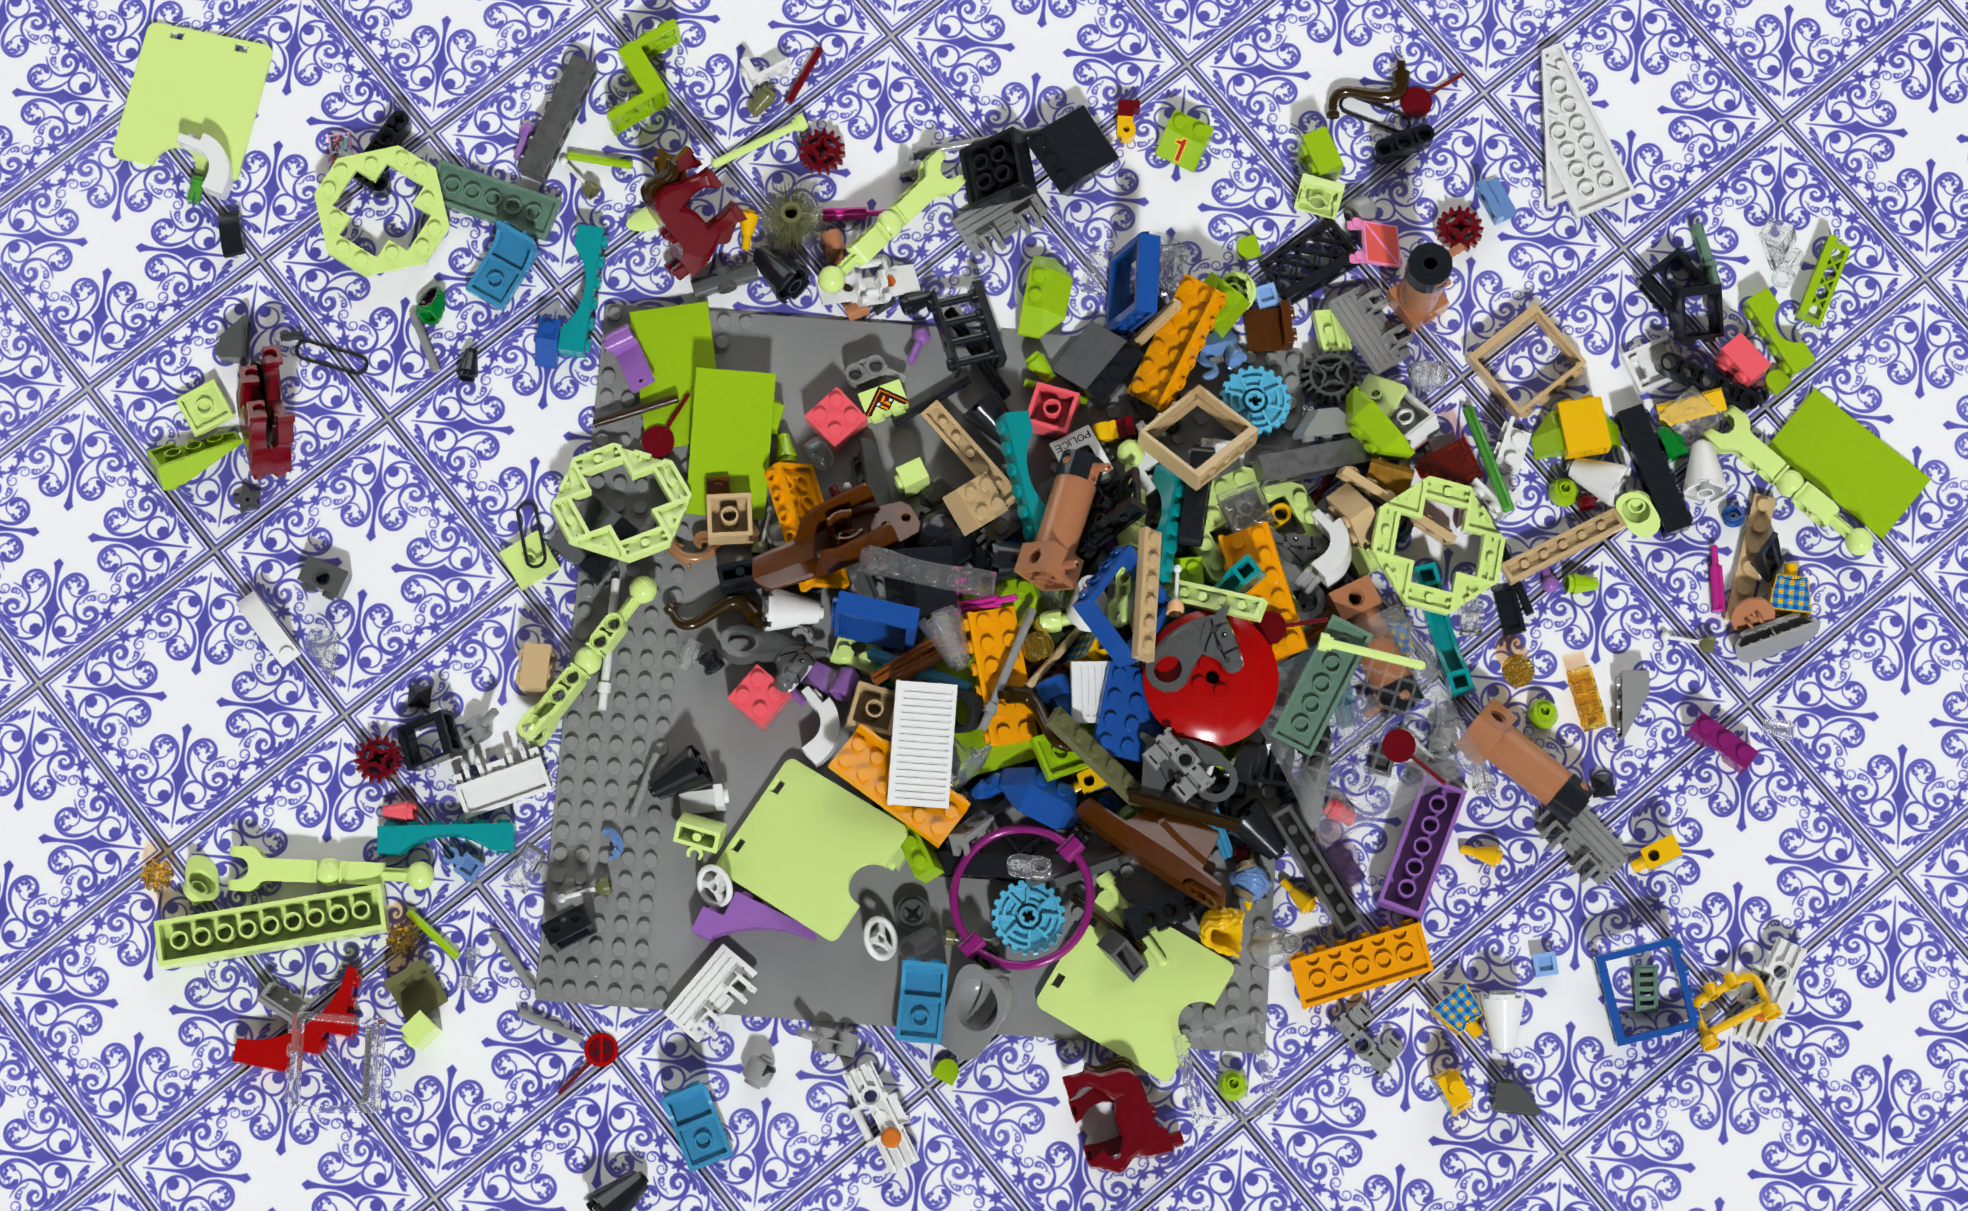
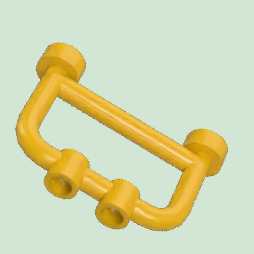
M1729 972L1723 976V983L1716 986L1715 982H1709L1702 987L1704 992L1693 1000V1006L1698 1008L1701 1020L1698 1021V1029L1702 1036L1699 1043L1703 1051L1707 1052L1719 1047L1720 1042L1717 1034L1760 1013L1763 1014L1766 1021L1774 1020L1782 1015L1779 1004L1772 1002L1763 981L1758 975L1751 972L1736 975L1735 972ZM1744 982H1752L1762 1002L1708 1028L1700 1012V1006L1706 1001H1713L1719 998L1720 994L1728 990L1732 991L1739 988Z

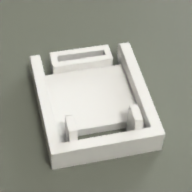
M1669 335L1625 352L1620 356L1639 396L1673 382V380L1659 374L1654 366L1656 359L1666 352H1673L1679 355L1673 342L1663 346V343L1670 340ZM1663 359L1664 366L1670 369V361ZM1635 362H1637L1645 378L1641 381L1632 366ZM1686 369L1683 370L1684 376L1688 374Z

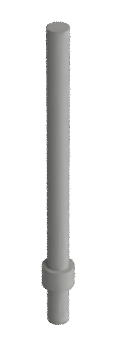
M1022 127L1016 129L1025 133L1028 138L1041 130V127L1023 129ZM993 135L913 148L914 157L929 155L938 149H941L943 152L964 149Z
M1028 607L991 698L983 708L984 714L978 726V729L982 731H987L992 716H995L999 708L997 706L999 702L997 693L1005 688L1037 612L1032 607Z

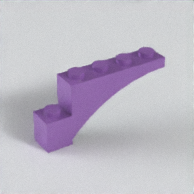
M742 891V893L735 892L724 916L721 915L722 911L712 905L709 908L703 906L691 929L693 934L711 943L722 936L751 930L786 932L813 942L816 941L819 935L787 914L774 910L775 907L763 900L762 904L755 901V896L746 891Z

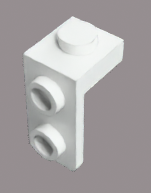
M745 56L740 59L741 68H739L743 79H748L754 89L758 86L767 85L776 76L782 77L787 74L791 69V63L788 58H785L757 73L749 57Z
M722 783L713 784V789L679 794L681 814L684 811L692 814L726 811V803H730L728 789L724 790Z

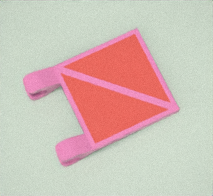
M1358 217L1352 218V221H1346L1348 230H1361L1363 251H1356L1355 254H1350V263L1401 268L1398 226L1364 221Z

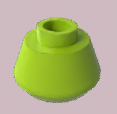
M1566 477L1555 479L1551 482L1548 489L1550 500L1561 507L1572 505L1577 500L1579 494L1576 483Z
M1536 700L1528 708V719L1538 729H1549L1558 720L1557 707L1549 700Z
M1227 1070L1220 1075L1217 1081L1218 1092L1228 1101H1238L1248 1091V1080L1238 1070Z

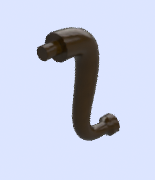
M1397 61V70L1392 72L1393 78L1390 88L1374 89L1359 86H1343L1334 90L1329 97V111L1326 113V118L1332 120L1340 118V113L1337 111V103L1341 97H1354L1377 103H1391L1402 98L1408 89L1410 71L1406 70L1405 61Z
M744 594L728 595L689 620L680 618L677 613L678 607L675 603H669L663 609L665 614L670 616L674 625L682 630L700 628L718 616L735 609L743 613L747 622H753L756 629L763 626L761 620L763 616L762 610L752 598Z
M1006 686L1004 690L998 691L997 697L999 700H1004L1007 704H1023L1029 708L1046 739L1052 746L1061 751L1074 752L1045 725L1050 716L1043 701L1036 693L1021 686Z

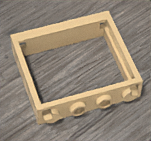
M1536 303L1475 349L1466 359V363L1508 412L1515 417L1516 421L1521 417L1524 419L1529 417L1535 411L1533 408L1536 405L1540 404L1542 406L1551 399L1550 394L1554 391L1558 393L1568 385L1567 381L1572 377L1577 379L1585 372L1584 367L1587 363ZM1534 320L1573 367L1519 408L1480 361Z
M1199 384L1191 391H1187L1180 400L1174 401L1166 411L1158 413L1148 425H1143V428L1138 433L1137 444L1197 491L1253 447L1257 442L1259 429ZM1196 406H1199L1237 437L1197 469H1194L1155 438Z

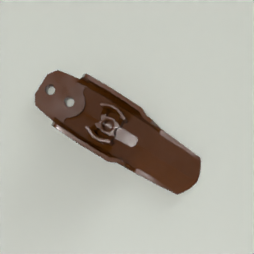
M865 482L811 508L806 515L802 516L794 540L754 557L752 562L753 581L760 587L773 591L832 573L881 554L882 550H890L919 533L920 521L912 507L904 502L899 501L878 506L868 484Z
M1090 797L1077 807L1076 812L1089 828L1135 862L1203 905L1215 911H1220L1225 907L1226 891L1222 884L1212 877L1216 864L1208 860L1219 838V831L1201 822L1150 808L1145 809L1128 820H1124Z

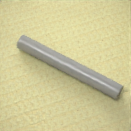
M416 311L409 314L432 373H437L441 369L422 321L415 313Z
M652 753L628 816L637 819L647 794L648 786L650 785L649 780L654 776L661 755Z
M497 930L492 932L490 937L527 989L531 990L536 986L535 982Z
M523 1008L518 1013V1017L581 1044L584 1038L582 1034Z

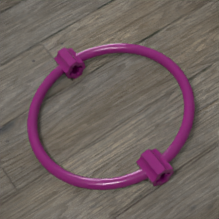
M1031 824L1004 826L985 834L970 846V853L967 856L963 854L954 870L949 890L951 917L962 939L957 945L959 949L970 960L979 956L995 966L1011 970L1040 968L1059 960L1070 952L1085 934L1094 909L1095 893L1093 878L1081 854L1086 847L1073 834L1065 838L1051 829ZM1016 833L1040 835L1059 844L1056 850L1069 864L1075 860L1085 885L1084 912L1074 934L1063 946L1053 953L1029 961L1003 959L986 951L984 948L988 944L974 930L970 934L966 930L958 905L960 880L971 858L989 842L999 837Z

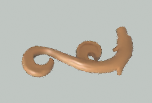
M753 523V542L755 543L760 539V530ZM704 530L696 533L693 538L695 547L700 550L703 543L708 544L704 551L696 553L687 552L681 548L684 545L678 543L676 537L671 547L666 550L672 557L690 569V563H699L712 558L725 545H709L708 531ZM754 543L738 545L744 548H752Z

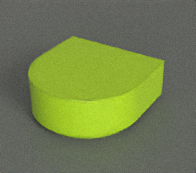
M1255 234L1239 240L1237 253L1241 258L1250 260L1262 255Z
M1781 370L1770 371L1764 380L1765 387L1775 397L1792 382Z
M943 1059L937 1064L932 1076L953 1086L959 1074V1067L954 1060Z

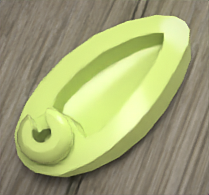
M647 207L639 210L626 222V226L630 230L637 232L652 231L660 228L650 215Z

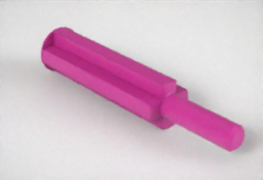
M866 207L822 208V214H824L822 215L824 217L822 220H867V217L878 216L887 209L867 210Z
M1712 545V566L1709 568L1712 611L1723 612L1726 611L1722 566L1719 565L1717 545Z
M1016 594L1002 597L991 595L959 601L957 603L958 613L963 615L970 611L976 612L1001 606V603L1016 601L1018 596Z

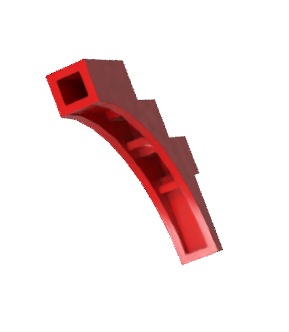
M348 966L342 984L331 1002L318 1016L299 1029L269 1039L251 1040L237 1038L232 1061L237 1064L290 1074L291 1069L295 1068L297 1055H294L295 1051L322 1056L323 1051H327L329 1038H326L327 1034L354 1039L355 1034H358L360 1031L361 1021H359V1016L351 1013V1010L356 1008L357 997L355 993L356 988H360L363 975L360 974L361 970L357 967Z

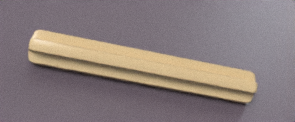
M1176 298L1172 299L1128 342L1137 349H1140L1182 309V302Z

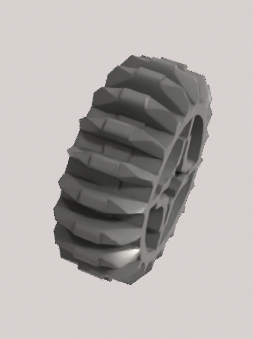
M1329 348L1328 353L1320 349L1319 355L1315 352L1312 353V359L1307 358L1305 361L1306 365L1302 366L1301 370L1304 373L1300 375V379L1304 380V382H1302L1301 387L1308 388L1305 391L1306 395L1313 394L1312 402L1317 398L1320 399V406L1323 405L1324 401H1327L1328 407L1332 406V401L1339 406L1341 399L1346 402V395L1355 386H1359L1357 381L1360 380V376L1356 374L1359 368L1352 367L1355 364V360L1347 361L1349 354L1346 353L1344 356H1341L1340 349L1337 350L1336 354L1333 353L1332 348ZM1323 363H1334V365L1327 367ZM1341 368H1343L1346 372L1348 378L1347 384L1344 383L1343 379L1339 376ZM1313 371H1315L1317 373V376L1321 379L1319 387L1315 384L1313 380ZM1335 372L1333 380L1331 378V380H1327L1325 383L1327 375L1329 377V374L1332 375ZM1328 388H1334L1339 391L1326 392L1325 390H1327Z

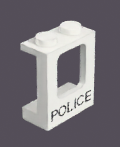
M1089 425L1049 444V452L1053 459L1056 458L1058 464L1064 450H1079L1085 446H1089L1095 456L1099 457L1104 463H1110ZM1113 467L1111 471L1103 472L1100 485L1106 484L1112 479L1111 477L1114 474Z

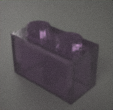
M1340 840L1321 852L1345 894L1366 878V875Z

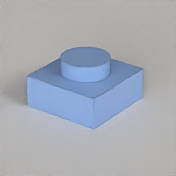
M1274 282L1256 287L1258 309H1266L1280 304Z
M1555 951L1531 955L1535 978L1559 974Z

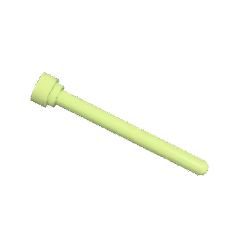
M800 113L794 116L791 123L714 159L711 165L714 168H718L793 131L803 132L809 129L803 114Z
M1321 632L1319 636L1317 650L1326 652L1327 650L1336 649L1423 670L1426 667L1424 661L1334 640V637H1330L1328 633Z
M1111 870L1103 873L1095 880L1099 887L1108 890L1121 910L1130 907L1115 886V876ZM1151 936L1143 938L1142 941L1158 964L1165 966L1167 959Z

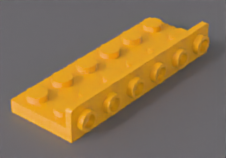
M1185 273L1173 299L1176 298L1182 302V309L1155 333L1126 393L1132 396L1135 395L1137 399L1151 405L1160 412L1166 411L1176 401L1180 390L1184 388L1186 378L1190 370L1194 368L1196 358L1204 348L1206 338L1210 330L1214 328L1216 317L1219 311L1224 308L1228 294Z
M777 462L764 471L785 543L795 539L802 516L806 515L811 508L824 502L812 464ZM842 568L798 584L801 592H807L813 587L845 589L850 585L846 569Z
M1265 521L1227 536L1219 535L1217 548L1220 555H1224L1226 561L1223 564L1225 572L1245 555L1249 554L1267 575L1245 594L1265 598L1268 601L1265 612L1273 611L1280 614L1286 623L1300 621L1269 522ZM1246 620L1254 626L1255 621ZM1302 625L1288 627L1284 638L1279 643L1270 645L1276 660L1309 649Z
M1015 606L978 612L970 611L965 614V618H962L964 632L968 631L969 640L966 641L968 654H972L973 662L970 663L971 674L976 676L977 685H974V691L981 699L983 707L991 698L1019 631ZM1022 647L1005 687H1023L1028 681ZM999 700L997 704L999 708L996 715L992 716L987 731H982L984 743H988L989 748L1027 742L1031 738L1038 736L1035 716L1029 708L1019 703L1007 704L1004 700Z
M860 723L854 734L830 762L828 768L939 848L965 815L971 805L970 802H968L964 795L956 793L950 788L949 809L887 805L891 742L879 737L871 727Z
M1413 918L1399 921L1400 925L1391 927V924L1378 928V932L1372 934L1369 931L1356 934L1357 938L1348 940L1345 937L1335 940V945L1326 947V944H1321L1313 947L1312 952L1304 953V950L1292 953V958L1286 960L1290 965L1302 1009L1433 971V964L1420 921H1413Z

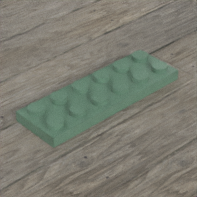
M441 159L439 160L436 171L445 208L495 224L497 220L501 222L506 220L516 227L515 229L521 233L526 231L533 235L534 238L547 242L561 208L562 200Z
M1332 614L1323 632L1330 634V637H1334V640L1366 648L1374 635ZM1316 646L1271 736L1312 757L1363 656L1336 649L1324 652L1317 650Z

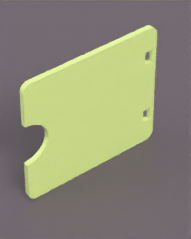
M162 23L150 24L146 31L114 143V155L121 160L154 166L158 157L165 151L174 148L183 149L177 142L180 133L185 135L190 133L200 139L203 133L213 137L224 149L233 168V182L236 181L241 173L272 61L273 52L271 48L265 44ZM172 32L184 34L183 39L172 38ZM239 45L249 48L247 50V53H243L236 51V46ZM188 151L195 161V175L206 177L209 170L208 160L201 155Z
M789 759L774 777L718 859L716 865L721 867L735 883L823 938L835 941L840 937L860 907L853 900L850 893L851 878L857 870L867 865H880L886 868L907 838L908 830L899 821L799 761ZM781 781L784 783V786L777 795L773 791ZM742 839L745 843L739 852L734 851L733 849L739 840Z
M1108 890L1100 892L1094 901V907L1125 930L1119 916L1122 910ZM1126 901L1130 907L1134 906L1130 902ZM1143 914V920L1146 923H1153V919L1149 914ZM1100 922L1097 923L1095 928L1089 925L1077 945L1060 958L1037 997L1038 1007L1120 1057L1129 1058L1137 1067L1161 1081L1170 1080L1191 1046L1183 1038L1178 1027L1181 1011L1189 1004L1195 1002H1205L1214 1006L1234 972L1233 964L1172 927L1161 932L1155 929L1150 931L1149 934L1167 959V964L1160 966L1148 948L1143 955L1138 952L1149 967L1132 982L1096 945L1110 930ZM1058 973L1065 977L1059 988L1052 985Z

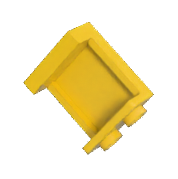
M1587 395L1579 400H1572L1571 398L1560 400L1554 410L1555 414H1558L1564 440V459L1609 453L1612 444L1601 396Z

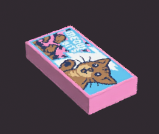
M349 132L328 135L332 166L337 158L353 155Z

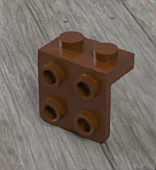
M1289 300L1280 301L1278 308L1245 311L1244 321L1248 351L1261 353L1292 350L1294 341H1297V330L1292 328V320H1295L1294 307H1290Z

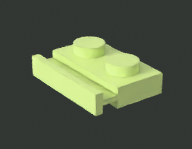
M1330 309L1315 310L1311 313L1319 351L1323 349L1325 353H1328L1329 348L1333 349V353H1336L1338 349L1341 352H1350L1352 350L1349 336Z

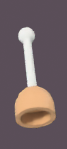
M1177 564L1173 569L1175 572L1174 599L1169 601L1166 607V615L1172 618L1184 616L1185 609L1184 604L1178 599L1179 573L1182 571V567Z

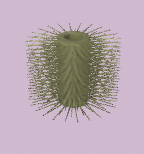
M792 182L791 202L790 191L788 199L785 187V195L780 192L779 194L781 195L778 196L780 200H774L773 203L770 201L771 204L767 203L768 205L765 206L769 208L759 211L765 213L760 214L764 216H758L762 218L758 220H763L759 222L763 223L760 224L762 227L759 228H764L762 230H766V234H772L773 240L777 238L778 244L785 246L780 248L785 249V251L788 249L789 244L790 255L791 239L793 240V251L795 241L798 254V245H801L799 247L802 250L801 248L804 246L801 243L804 242V239L806 241L809 240L814 245L808 235L815 236L813 234H816L815 232H818L816 230H819L815 226L821 228L819 226H824L820 224L823 223L820 222L823 221L820 218L824 217H819L824 214H819L818 218H816L820 210H814L815 204L811 205L814 202L806 204L805 195L796 192L797 189L793 196Z

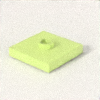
M1370 373L1367 374L1359 387L1361 392L1368 395L1389 419L1408 390L1404 384Z
M214 378L175 399L196 438L236 417Z
M537 530L524 538L528 561L532 565H538L543 561V551L539 531ZM521 540L499 552L522 591L561 569L545 541L547 560L539 568H530L526 564Z

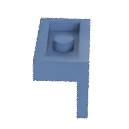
M1497 177L1487 182L1485 178L1476 182L1474 190L1494 226L1517 215V210Z

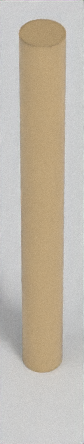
M1075 627L1023 687L1032 690L1083 631Z

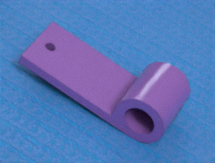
M629 323L604 335L603 345L608 353L612 352L617 357L632 393L656 381L638 338Z
M816 661L800 683L813 689L816 688L819 692L841 702H848L860 680L858 671L851 666L841 667L837 671Z

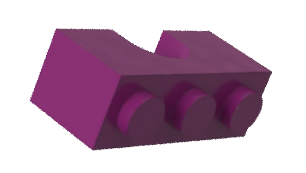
M1704 712L1697 717L1685 734L1703 748L1707 746L1717 751L1724 758L1723 762L1739 774H1742L1748 768L1759 752Z

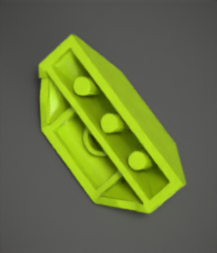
M1039 255L1033 256L1019 322L1018 335L1040 339L1066 318L1073 278L1055 258Z
M1355 386L1346 395V426L1349 428L1351 435L1358 438L1369 454H1372L1374 458L1382 457L1387 460L1406 462L1416 453L1410 447L1409 442L1401 431L1368 395L1361 392L1359 387Z
M1550 411L1530 439L1534 460L1564 456L1563 450L1565 445L1558 414H1555V411ZM1605 415L1612 444L1611 448L1622 447L1618 425Z
M1024 578L1008 580L997 584H987L962 596L963 601L991 595L1002 597L1016 594L1018 596L1016 601L1001 603V606L997 608L1015 606L1018 628L1023 622L1028 607L1037 610L1031 624L1034 625V620L1043 612H1046L1052 604L1051 591H1042Z

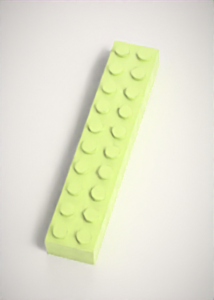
M381 884L153 921L158 965L164 970L391 932L385 887Z

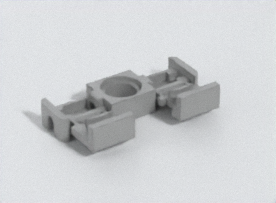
M1168 727L1164 730L1163 734H1159L1156 737L1155 744L1144 752L1142 757L1155 772L1161 766L1160 763L1164 759L1168 761V757H1170V760L1184 775L1182 777L1183 781L1179 784L1175 783L1171 786V790L1186 804L1198 792L1197 789L1199 787V792L1203 793L1215 782L1216 778L1215 776L1211 778L1199 765L1201 760L1187 744L1182 746L1171 733L1172 728ZM1183 754H1188L1191 756L1192 762L1190 765L1184 766L1180 764L1179 757ZM1150 755H1151V757L1158 763L1157 765H1156L1155 762L1149 757ZM1177 786L1184 792L1185 796L1179 791Z
M1360 1001L1348 1012L1349 1016L1347 1018L1345 1017L1347 1013H1342L1331 1024V1027L1335 1026L1348 1040L1346 1044L1361 1060L1365 1058L1378 1072L1376 1076L1380 1077L1392 1066V1061L1390 1063L1388 1061L1395 1059L1405 1048L1392 1034H1389L1386 1037L1387 1041L1383 1045L1379 1044V1047L1375 1049L1377 1045L1362 1029L1358 1031L1359 1028L1364 1027L1362 1024L1367 1019L1371 1021L1375 1017ZM1365 1038L1368 1041L1367 1050L1358 1051L1355 1047L1356 1040Z

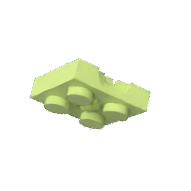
M1303 173L1294 209L1336 220L1345 184Z
M838 637L830 662L841 666L848 665L858 669L861 673L870 675L877 662L867 658L868 650L870 647L882 650L883 647L863 643L866 649L864 652L858 653L856 657L851 646L859 641Z

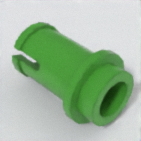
M193 175V178L190 179L191 186L187 202L193 203L194 199L195 204L199 205L201 203L204 177Z

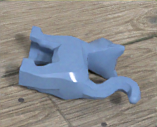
M1232 328L1224 338H1221L1215 332L1211 333L1210 330L1206 338V344L1198 354L1200 365L1210 369V372L1202 375L1204 379L1212 380L1219 374V368L1214 362L1208 360L1209 358L1225 355L1228 375L1232 374L1233 368L1239 367L1241 363L1247 361V354L1238 347L1237 337L1233 333Z

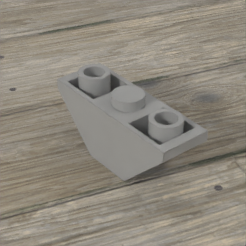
M1338 407L1307 412L1292 435V439L1302 440V443L1315 442V438H1320V441L1328 439L1333 440V436H1338L1340 439L1352 435L1346 426V414Z

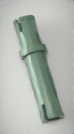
M1703 223L1694 224L1689 229L1700 258V268L1705 272L1708 279L1706 282L1722 284L1716 268L1718 264L1712 256Z

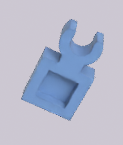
M450 847L449 849L455 853L454 858L447 859L444 856L442 859L449 865L455 864L456 867L453 871L473 884L486 865L467 852L461 857L455 847Z

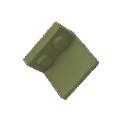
M423 958L383 982L386 989L392 994L407 1022L419 1010L424 1014H428L448 1002L446 994L428 963Z

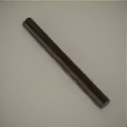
M677 394L593 419V424L595 428L679 403V398Z
M1074 893L1069 900L1084 911L1085 900ZM1094 907L1092 917L1109 930L1114 929L1125 937L1142 955L1148 948L1136 938L1129 940L1123 928Z

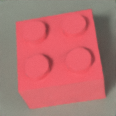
M1741 332L1721 348L1713 361L1716 369L1721 374H1725L1730 380L1748 389L1763 377L1771 365Z
M1037 382L1028 408L1033 433L1057 440L1070 434L1081 403L1080 393Z
M838 387L833 389L805 415L806 424L835 454L868 425L867 417Z
M756 664L727 698L734 708L764 731L793 697L791 692L785 693L774 687L775 679Z

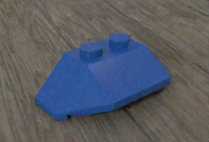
M1035 767L1004 768L1001 771L997 788L1005 794L1008 801L1017 811L1054 830L1074 828L1078 824L1080 817L1076 809L1080 803L1072 786L1058 779L1047 782L1043 771Z

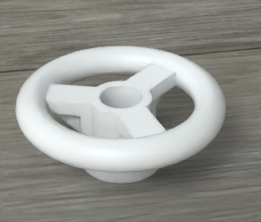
M714 864L705 865L700 869L697 875V888L702 899L708 905L716 908L727 906L733 896V886L728 874L721 867ZM707 872H716L717 874L714 879L710 881L704 879ZM705 888H709L714 893L717 901L707 894Z
M874 916L866 922L863 930V941L868 953L876 960H889L895 954L898 945V937L893 924L883 916ZM875 923H878V927L876 928V930L870 931L871 927ZM885 926L890 933L891 945L885 935ZM882 948L887 953L880 954L875 949Z

